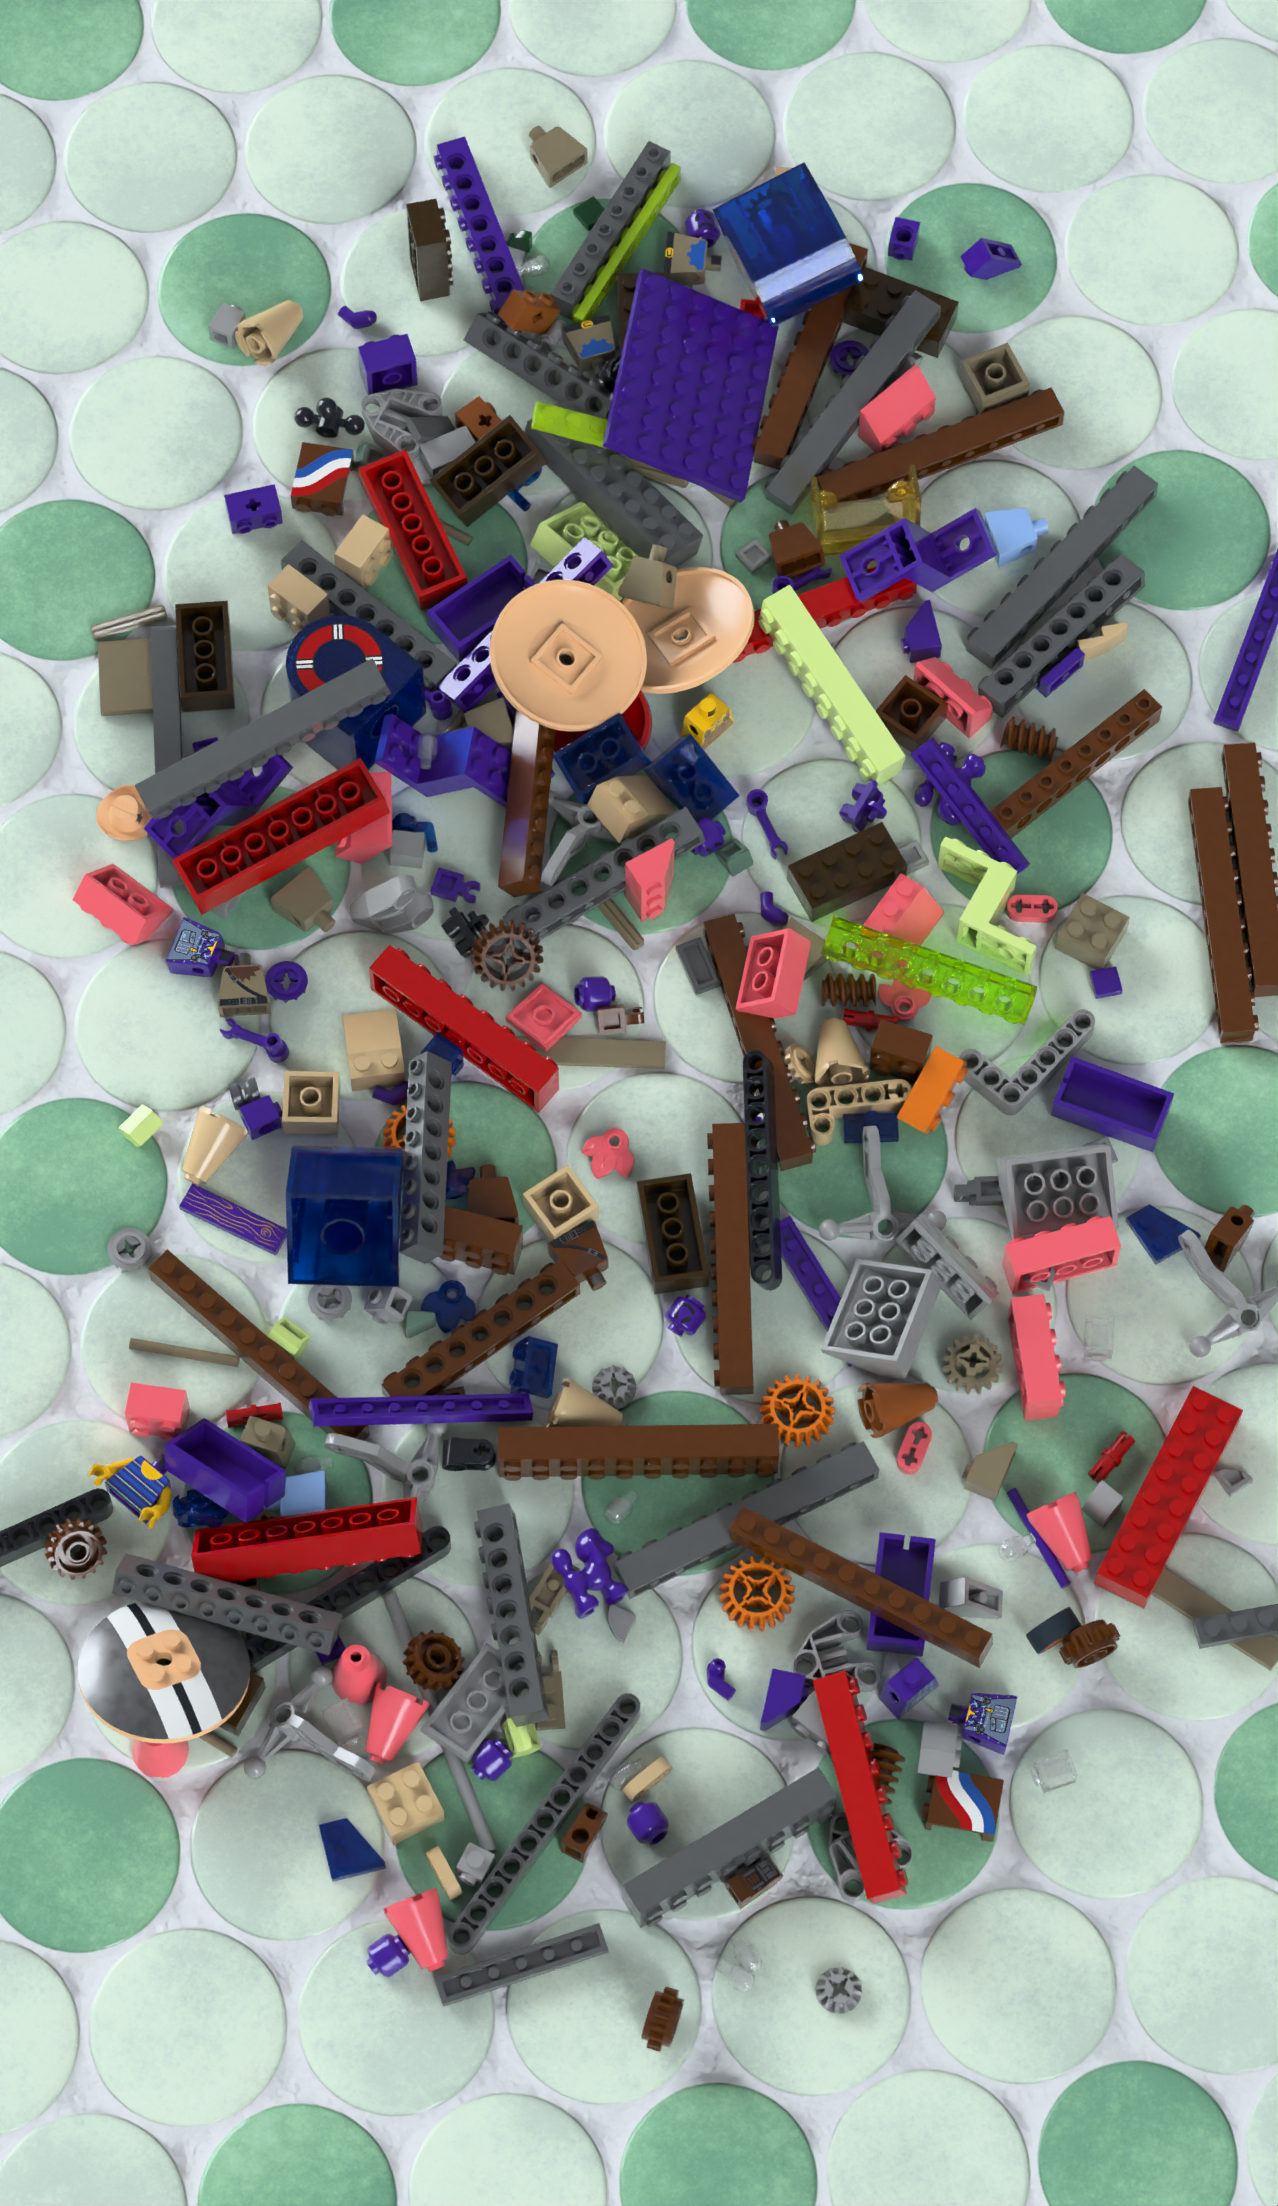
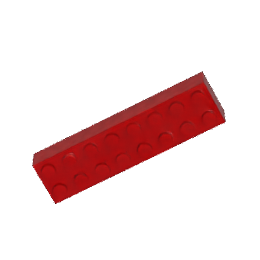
M359 758L172 859V862L198 910L203 915L389 814L390 811L384 796L362 759Z
M389 945L369 967L372 991L538 1113L559 1090V1068L554 1060L547 1056L545 1058L542 1057L531 1043L520 1041L509 1027L505 1025L501 1027L487 1011H480L475 1008L468 997L463 994L460 996L456 994L446 981L434 978L428 968L422 964H415L402 949L398 948L396 950Z
M1195 1386L1192 1387L1096 1573L1095 1585L1143 1609L1145 1608L1240 1422L1243 1413L1242 1409Z
M417 1497L249 1521L247 1523L242 1522L195 1529L191 1558L195 1573L227 1582H244L250 1578L257 1577L271 1578L277 1574L284 1573L299 1574L305 1570L312 1569L327 1570L332 1566L339 1565L354 1566L366 1561L382 1562L394 1557L410 1558L416 1554H421L423 1524Z

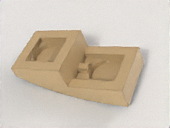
M1127 622L1102 626L1099 637L1078 640L1077 647L1085 654L1084 660L1102 655L1126 639Z

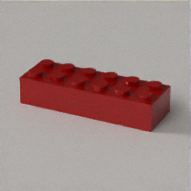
M402 450L358 468L361 485L379 523L389 529L390 546L420 610L440 603L468 584L465 572L407 450Z

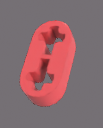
M1014 895L1008 900L1006 913L1011 920L1016 922L1047 923L1056 917L1058 905L1051 896ZM1016 904H1021V908H1023L1021 913L1016 912ZM1042 905H1048L1049 911L1047 914L1043 913Z
M916 1422L910 1425L898 1452L897 1467L904 1474H914L920 1469L931 1443V1428L923 1422ZM920 1430L924 1432L923 1437L925 1438H921L917 1446L914 1444V1434H917ZM910 1451L915 1452L913 1461L916 1463H911L910 1466H907L903 1458H908Z

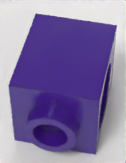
M895 217L889 239L888 256L898 260H913L919 237L920 222Z
M269 1095L239 1107L241 1119L246 1130L249 1132L251 1140L282 1128L280 1118L283 1112L279 1103H273Z

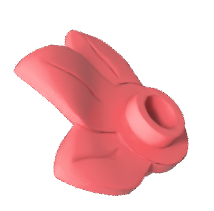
M902 971L895 978L892 986L880 984L878 995L881 1002L891 1008L894 1017L898 1016V1020L909 1021L916 1016L919 1008L929 1003L932 996L931 983H923L916 986L910 975L906 971ZM902 1006H906L909 1008V1010L907 1012H903L899 1008Z
M618 1128L609 1129L603 1136H593L584 1144L582 1153L593 1157L591 1168L596 1179L608 1175L614 1169L621 1176L627 1178L633 1169L634 1156L628 1149L629 1139L623 1130ZM618 1137L620 1139L619 1145L611 1146V1138Z

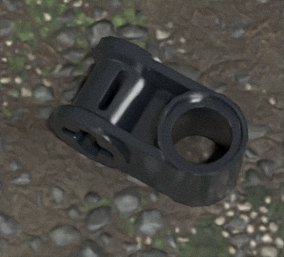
M452 1437L443 1440L442 1468L444 1470L485 1471L491 1469L496 1462L494 1446L487 1439ZM481 1451H486L487 1454H485L483 1459H480Z

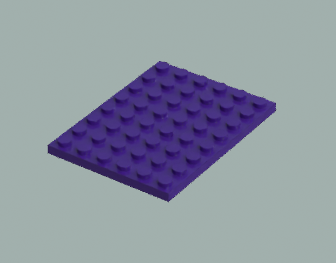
M643 268L638 273L602 446L741 503L746 497L754 456L752 443L755 436L758 435L779 326Z

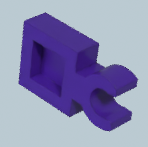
M438 868L430 894L453 902L457 901L458 896H462L466 902L473 904L476 903V896L468 892L470 890L480 891L481 887L477 881L465 883L463 874Z

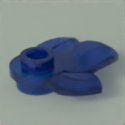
M453 1160L447 1162L445 1199L460 1198L469 1191L467 1185H469L471 1179H474L476 1172L474 1167L456 1169Z
M449 1280L440 1286L439 1291L427 1294L421 1304L420 1311L434 1312L440 1330L443 1333H449L458 1326L460 1319L473 1321L476 1307L474 1301L466 1296L464 1285L459 1281ZM451 1291H455L457 1293V1296L455 1298H449L447 1294Z

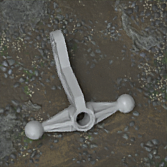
M550 790L548 808L554 809L573 826L562 838L542 873L541 881L552 886L568 860L583 851L589 839L619 842L587 804L555 798ZM587 819H594L597 822L594 824H588L585 821Z
M865 1126L862 1135L864 1179L874 1211L841 1224L832 1219L823 1221L819 1226V1234L824 1240L831 1241L842 1234L867 1240L880 1239L882 1241H889L897 1238L919 1217V1215L891 1211L890 1197L881 1170L880 1137L877 1126ZM934 1210L928 1213L927 1217H932L939 1224V1230L946 1226L947 1220L943 1212ZM887 1219V1228L884 1231L879 1232V1222L881 1220Z
M1187 1230L1178 1236L1181 1247L1200 1280L1228 1307L1225 1314L1205 1337L1196 1336L1190 1341V1352L1196 1357H1204L1210 1352L1211 1345L1242 1335L1246 1331H1253L1260 1326L1263 1318L1278 1302V1281L1275 1288L1244 1298L1241 1291L1214 1266L1198 1237L1191 1230ZM1244 1310H1246L1247 1317L1246 1320L1242 1322L1241 1314Z
M448 1423L426 1424L429 1435L410 1464L380 1445L341 1434L328 1433L324 1446L332 1452L363 1460L390 1478L404 1482L403 1499L417 1497L420 1509L435 1484V1476L438 1470L439 1437L446 1433ZM418 1473H424L428 1476L424 1481H416L413 1477Z
M324 1665L313 1669L311 1683L290 1702L280 1703L272 1710L269 1718L270 1728L257 1756L248 1758L244 1764V1771L248 1777L260 1778L266 1771V1761L288 1741L292 1742L302 1738L336 1766L366 1781H371L377 1772L366 1760L339 1747L307 1722L308 1714L320 1688L327 1687L333 1680L332 1670Z

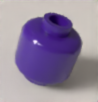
M604 976L583 977L574 988L575 1003L585 1012H596L597 1007L610 1005L611 1001H614L616 997L614 985H610V982Z
M488 1738L473 1754L471 1761L474 1765L471 1767V1770L481 1780L487 1777L489 1780L495 1781L512 1765L511 1756L513 1753L499 1738L495 1741Z
M641 1801L630 1808L629 1812L631 1814L628 1816L626 1824L639 1843L655 1845L666 1837L669 1821L656 1803H644Z
M386 1934L368 1947L369 1959L366 1962L375 1975L381 1973L385 1977H391L409 1963L408 1955L411 1952L399 1935Z

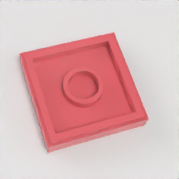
M541 983L506 1016V1022L547 1052L582 1018V1013L545 984Z

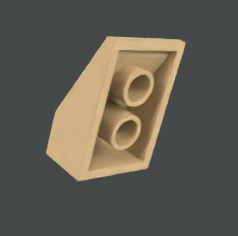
M647 775L616 776L596 786L587 804L619 843L643 833L651 824H658L664 821L671 812L676 810Z
M396 1009L342 1015L352 1091L375 1089L377 1085L380 1087L397 1086L401 1082L406 1081Z

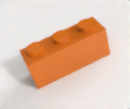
M935 1046L896 1118L926 1134H929L931 1130L934 1132L941 1122L942 1117L939 1114L943 1107L948 1108L955 1096V1093L952 1091L956 1083L961 1084L967 1075L968 1069L965 1068L967 1063Z

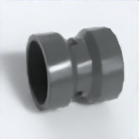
M255 1078L248 1079L243 1084L233 1083L228 1085L235 1110H239V1107L261 1098ZM242 1089L244 1090V1094H245V1097H246L245 1100H244V1097H243Z

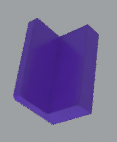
M1077 647L1041 678L1040 684L1035 688L1047 698L1083 666L1085 654Z

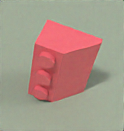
M916 364L860 410L858 437L874 452L881 453L890 449L904 435H910L918 423L922 420H928L935 412L936 396Z
M934 657L915 664L913 680L948 703L946 719L970 739L991 719L993 707L990 701L983 695L979 696L967 680L960 679L955 675L953 669L946 662H941Z
M389 772L370 774L384 796L390 813L335 842V857L363 864L392 846L391 773Z
M672 838L625 863V897L641 922L648 918L654 919L658 917L665 909L674 878L675 842Z
M115 864L85 874L72 899L80 905L84 912L93 915L104 927L113 930L120 936L122 941L132 946L148 940L174 910Z
M900 873L857 932L855 947L900 974L941 919L944 911L923 886Z
M790 928L752 936L748 947L736 1010L776 1019L796 1015L811 941Z

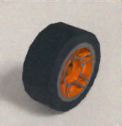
M1068 1607L1036 1626L1026 1634V1637L1036 1653L1041 1654L1060 1643L1065 1636L1082 1625L1072 1609Z

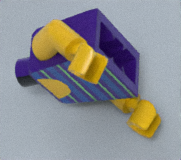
M162 1453L152 1464L143 1456H138L135 1459L128 1458L105 1466L94 1464L87 1474L88 1477L91 1475L97 1476L94 1482L96 1486H100L103 1480H107L105 1482L107 1492L137 1516L139 1523L141 1521L145 1524L149 1522L148 1528L153 1529L155 1522L169 1511L172 1491L170 1480L164 1475L167 1471L164 1469L165 1455Z

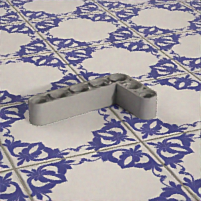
M1085 1009L1074 1012L1011 1078L979 1051L966 1049L960 1054L959 1059L965 1062H973L976 1067H965L968 1069L964 1081L1002 1113L1015 1115L1091 1038L1095 1017L1090 1011ZM1085 1023L1088 1027L1081 1029L1076 1024ZM1067 1041L1070 1046L1062 1047L1058 1042ZM1043 1059H1048L1052 1061L1053 1064L1044 1065L1040 1061ZM1029 1077L1034 1079L1035 1082L1027 1084L1022 1079ZM986 1079H993L997 1083L995 1085H988L984 1081ZM1014 1096L1017 1101L1008 1102L1005 1097Z

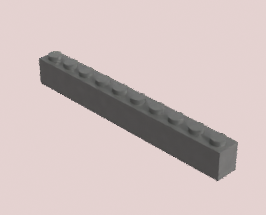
M916 290L910 297L907 295L903 299L899 307L901 310L896 316L892 315L888 319L884 327L886 330L881 336L877 335L870 344L871 350L866 356L862 355L855 365L856 370L851 376L847 375L840 385L841 390L836 396L832 395L825 405L826 410L821 416L817 415L810 425L811 430L806 436L802 435L795 445L796 450L791 456L787 455L780 465L781 470L776 476L772 475L767 481L765 488L766 498L793 515L816 484V478L828 468L858 428L860 410L887 389L940 318V305Z
M1133 466L1129 472L1124 471L1117 479L1116 485L1112 489L1108 488L1102 494L1100 502L1095 507L1092 505L1087 509L1083 516L1084 519L1079 524L1074 523L1070 527L1063 541L1058 540L1051 548V553L1046 558L1042 557L1034 566V571L1029 576L1026 574L1017 584L1018 588L1013 593L1008 592L1003 597L1001 605L996 611L992 609L984 618V623L979 628L975 627L967 636V652L992 669L1156 497L1158 483L1136 466Z
M372 658L137 783L135 787L148 813L154 820L165 818L173 812V809L181 805L187 806L197 799L196 797L203 793H212L220 788V784L242 777L244 772L250 768L261 767L268 762L269 758L289 752L295 744L308 742L315 737L316 733L324 729L329 730L336 727L342 719L348 716H357L363 711V708L371 704L375 705L383 702L387 695L391 694V691Z
M863 1441L859 1444L855 1442L850 1443L834 1456L828 1454L816 1461L817 1464L806 1468V1466L798 1468L787 1479H776L770 1482L766 1489L758 1493L756 1490L744 1495L741 1501L733 1505L732 1503L722 1505L717 1509V1513L708 1517L707 1515H702L693 1520L692 1525L684 1529L677 1527L671 1530L667 1537L659 1541L657 1539L648 1541L642 1546L643 1549L634 1553L628 1551L620 1555L617 1561L614 1562V1571L619 1581L627 1586V1596L629 1599H632L741 1546L730 1540L729 1528L742 1506L782 1526L878 1479L879 1468L865 1442Z

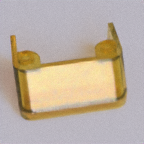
M915 464L909 465V481L895 482L890 486L888 496L837 502L836 495L833 492L819 491L817 478L811 477V508L814 535L823 547L824 556L841 555L903 518L920 526L921 493Z

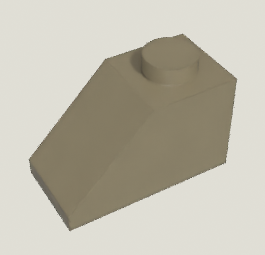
M1010 1442L976 1455L973 1464L967 1463L962 1478L966 1479L964 1489L996 1501L1015 1456L1018 1444Z

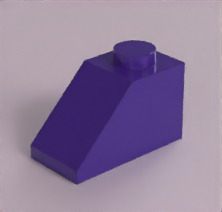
M980 238L960 256L965 265L966 273L973 278L983 280L1012 271L1022 265L1011 244Z
M925 600L906 626L904 638L901 639L903 654H908L910 663L941 657L942 644L930 600Z
M772 1668L760 1730L766 1731L800 1708L801 1701L805 1702L808 1698L810 1688L809 1685H805L806 1675Z

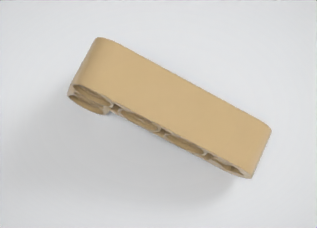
M894 1079L812 1089L807 1095L806 1104L809 1136L813 1137L815 1144L824 1146L829 1144L834 1137V1119L900 1112L912 1087L906 1080ZM896 1093H900L902 1098H898ZM869 1095L877 1096L879 1100L871 1102L867 1100L866 1097ZM848 1098L852 1103L845 1105L840 1103L839 1100ZM821 1101L825 1106L818 1108L813 1106L812 1103ZM819 1126H825L829 1130L827 1132L821 1133L818 1132L816 1128Z

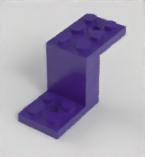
M974 508L933 533L903 518L839 555L855 597L857 601L862 603L904 578L934 592L998 554L980 510ZM964 538H969V546L965 550H961V541ZM876 560V569L872 573H868V564Z
M394 714L384 715L374 763L426 797L474 787L506 808L511 751L476 727L426 737Z
M275 755L269 758L268 762L262 766V772L259 776L254 775L252 767L245 771L242 777L220 784V788L212 793L205 792L196 797L197 799L187 806L181 805L173 809L169 816L155 820L152 818L144 827V830L174 859L200 845L216 825L235 826L254 816L293 769V766L282 755ZM178 820L184 823V830L181 834H178L175 830V824Z

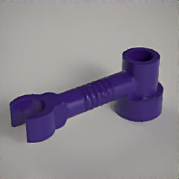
M820 566L794 580L787 576H778L773 581L772 593L774 594L788 585L796 591L814 580L826 579L830 577L832 568L823 571L820 569L823 566Z
M398 670L401 681L390 679L394 689L409 691L429 702L435 719L446 720L452 715L453 708L451 702L446 698L443 691L436 690L431 692L407 677L406 672Z
M754 789L749 792L746 805L749 813L757 817L771 847L770 855L776 860L777 854L774 849L780 847L787 855L788 846L778 837L766 813L767 794L763 790Z
M225 1019L227 1024L232 1027L231 1030L224 1031L219 1029L226 1039L239 1038L264 1047L269 1059L274 1063H281L289 1056L287 1044L277 1034H269L265 1037L242 1028L233 1019Z

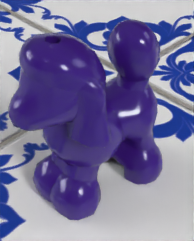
M941 742L939 744L940 747L955 764L958 756L953 755L955 752L954 747L948 743ZM969 754L963 766L957 769L971 786L973 778L982 777L985 774L986 766L981 757ZM927 776L925 782L920 784L915 792V803L920 807L928 806L933 797L935 786ZM941 796L938 801V814L940 818L949 825L957 826L961 820Z
M590 1528L582 1532L575 1543V1553L578 1559L584 1563L583 1570L575 1571L572 1568L571 1556L565 1549H558L552 1555V1565L555 1571L563 1576L564 1586L573 1598L575 1614L579 1619L591 1615L594 1612L593 1608L599 1606L597 1598L588 1594L587 1590L600 1591L608 1606L620 1602L628 1594L627 1586L624 1583L613 1581L611 1568L606 1561L607 1557L613 1553L614 1546L604 1540L596 1528Z

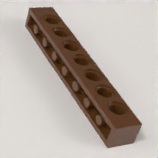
M1145 689L1142 690L990 812L1012 839L1158 723L1162 706Z
M561 1260L555 1264L552 1262L548 1263L540 1270V1274L532 1280L527 1278L518 1285L517 1290L512 1294L502 1295L495 1302L496 1305L489 1310L483 1309L473 1317V1321L466 1326L460 1325L451 1332V1336L443 1342L439 1340L432 1344L428 1352L423 1356L413 1357L407 1362L403 1370L398 1373L396 1371L390 1373L383 1380L384 1383L381 1384L382 1394L385 1397L437 1395V1391H442L577 1297L580 1294L579 1282ZM545 1286L553 1288V1291L549 1294H543L539 1290ZM521 1302H528L531 1304V1307L523 1310L518 1308L517 1305ZM500 1317H505L509 1320L505 1325H498L495 1321ZM477 1333H484L487 1336L482 1341H477L473 1338ZM456 1348L464 1350V1354L461 1356H453L450 1352ZM432 1364H439L442 1366V1369L438 1372H431L428 1370V1367ZM409 1380H417L420 1383L415 1388L405 1385Z

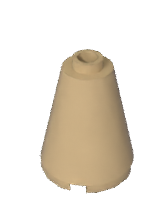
M287 300L237 324L238 330L235 332L238 346L247 357L252 355L257 359L254 363L261 366L271 365L302 322L303 310L298 303Z
M835 1017L827 1019L820 1025L814 1076L816 1084L821 1088L866 1083L869 1078L868 1068L846 1022Z
M203 1106L198 1110L182 1171L186 1173L184 1178L196 1185H199L200 1181L206 1183L249 1133L236 1122L221 1114L213 1115L211 1114V1109Z
M564 1378L561 1383L564 1386L562 1393L557 1391L547 1419L550 1423L546 1425V1427L625 1426L626 1421L622 1419L623 1413L571 1379Z

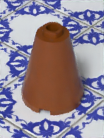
M928 1382L865 1383L858 1388V1392L863 1391L862 1398L857 1399L860 1417L865 1429H871L874 1434L870 1435L872 1438L882 1437L933 1410L935 1403L938 1402L937 1391Z

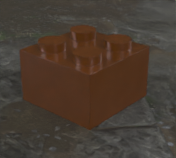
M905 675L877 708L876 713L895 741L912 753L927 742L946 719L948 703Z
M881 1019L871 1047L869 1069L880 1076L890 1075L906 1080L909 1084H914L930 1057L933 1035Z

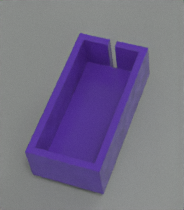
M509 555L427 611L428 626L460 663L493 630L505 606L524 589L536 585V583L529 575L525 577V570L512 555Z
M1072 1056L1054 1099L1051 1116L1153 1153L1171 1108L1174 1093Z
M205 1418L165 1444L164 1469L245 1523L263 1512L264 1506L268 1508L285 1496L286 1471Z
M880 1532L875 1574L929 1601L936 1539L910 1536L909 1550L903 1549L905 1535ZM870 1612L866 1650L923 1657L924 1639Z

